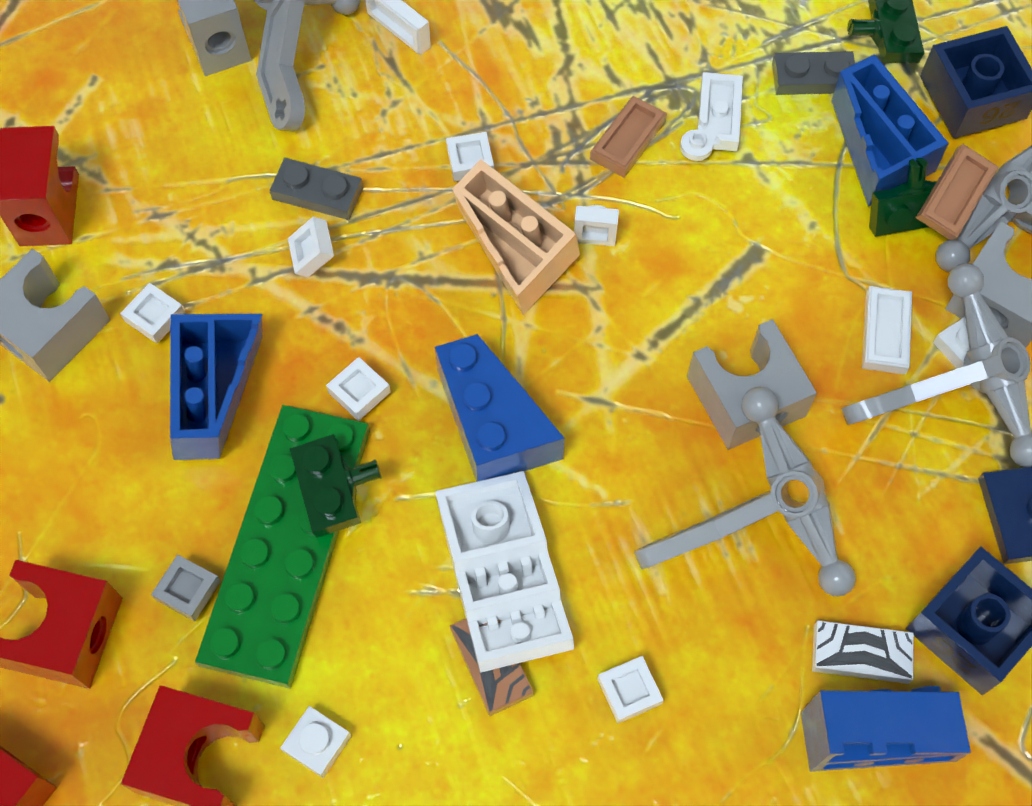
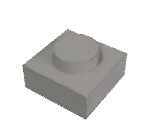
M177 554L151 596L163 605L196 621L221 581L217 575Z

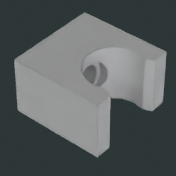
M177 0L181 21L205 76L252 61L234 0Z
M1000 221L973 265L979 267L984 274V284L980 291L981 296L1007 336H1012V338L1020 341L1026 348L1032 340V279L1016 273L1005 260L1004 250L1014 236V228ZM953 294L945 310L962 319L965 317L963 299Z
M32 248L0 279V345L50 382L110 321V318L96 294L85 286L76 290L71 299L64 304L53 308H41L46 298L57 290L60 283L45 258Z
M773 319L758 326L750 349L751 358L760 370L755 375L744 377L733 375L724 370L717 362L714 351L709 347L693 352L687 378L728 450L761 436L758 423L747 419L741 407L742 398L750 389L765 387L775 394L778 400V411L775 418L781 426L806 417L817 394Z

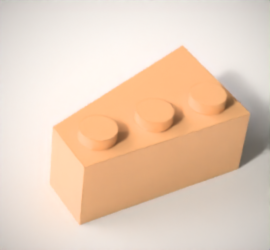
M480 159L452 188L462 216L524 315L580 255L577 235Z

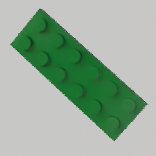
M282 405L195 660L199 667L291 689L339 531L318 538L312 533L290 448L334 434L338 440L344 461L350 468L360 465L370 432L368 423Z

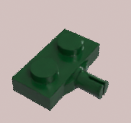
M868 0L871 19L849 20L847 26L848 35L872 37L878 46L882 63H919L922 59L924 48L912 0Z
M914 158L909 160L908 180L906 183L893 189L872 192L869 228L875 237L929 227L916 218L937 182L925 180L927 160L923 158H916V161Z
M334 434L290 448L311 530L315 537L318 538L360 524L361 520L355 503L356 486L382 478L377 460L375 459L374 461L350 468L342 457L338 440Z

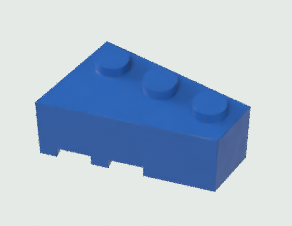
M875 54L840 71L832 97V104L869 207L872 202V192L893 189L907 182L909 160L913 158L915 161L916 158L927 160L926 176L934 173L949 143Z
M171 314L170 441L173 460L220 459L262 340V314Z
M478 334L435 347L437 371L476 482L531 470L563 459L565 442L563 435Z
M939 686L919 687L912 689L910 692L892 691L890 689L820 691L801 712L810 772L957 762L971 753L959 692H941V687Z

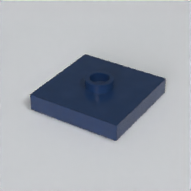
M1032 467L983 473L978 480L1003 564L1032 561Z

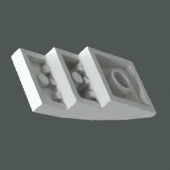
M524 471L435 491L480 673L574 650V640L561 602L560 588L548 554L547 540ZM485 623L488 624L487 626H481V627H479V625H481V624H485Z

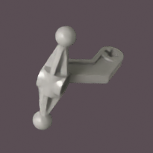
M254 0L261 8L267 11L256 76L271 122L276 129L291 132L297 131L305 115L304 98L293 68L304 5L331 4L336 12L348 15L358 9L360 0Z
M1032 145L1004 163L994 174L957 239L947 240L939 245L936 251V262L941 269L950 272L959 264L969 263L970 249L991 235L1000 221L1005 224L1012 221L1018 228L1032 234ZM1007 185L1010 191L1008 200L1005 195Z
M970 263L959 264L950 271L947 280L950 291L957 297L962 298L964 303L970 348L964 358V366L843 407L841 410L846 424H854L970 384L974 389L982 392V394H987L1013 435L1014 439L1009 447L1010 457L1021 467H1032V432L1024 381L1030 372L1031 362L1029 354L1020 341L1012 338V336H1007L981 296L980 291L984 284V274L979 267Z
M765 387L752 388L742 398L741 407L746 418L759 425L766 475L771 491L635 550L634 554L640 568L651 567L721 539L779 511L783 514L788 525L820 563L821 568L818 573V581L823 591L835 597L845 596L854 588L856 576L852 567L837 557L830 504L825 495L824 480L814 470L808 457L776 420L778 400L775 394ZM790 480H799L807 486L809 490L807 502H797L790 497L787 490Z

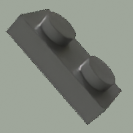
M853 51L774 53L772 68L776 95L834 94L840 71L855 64Z
M284 157L269 191L272 200L350 220L363 189V183L360 177Z

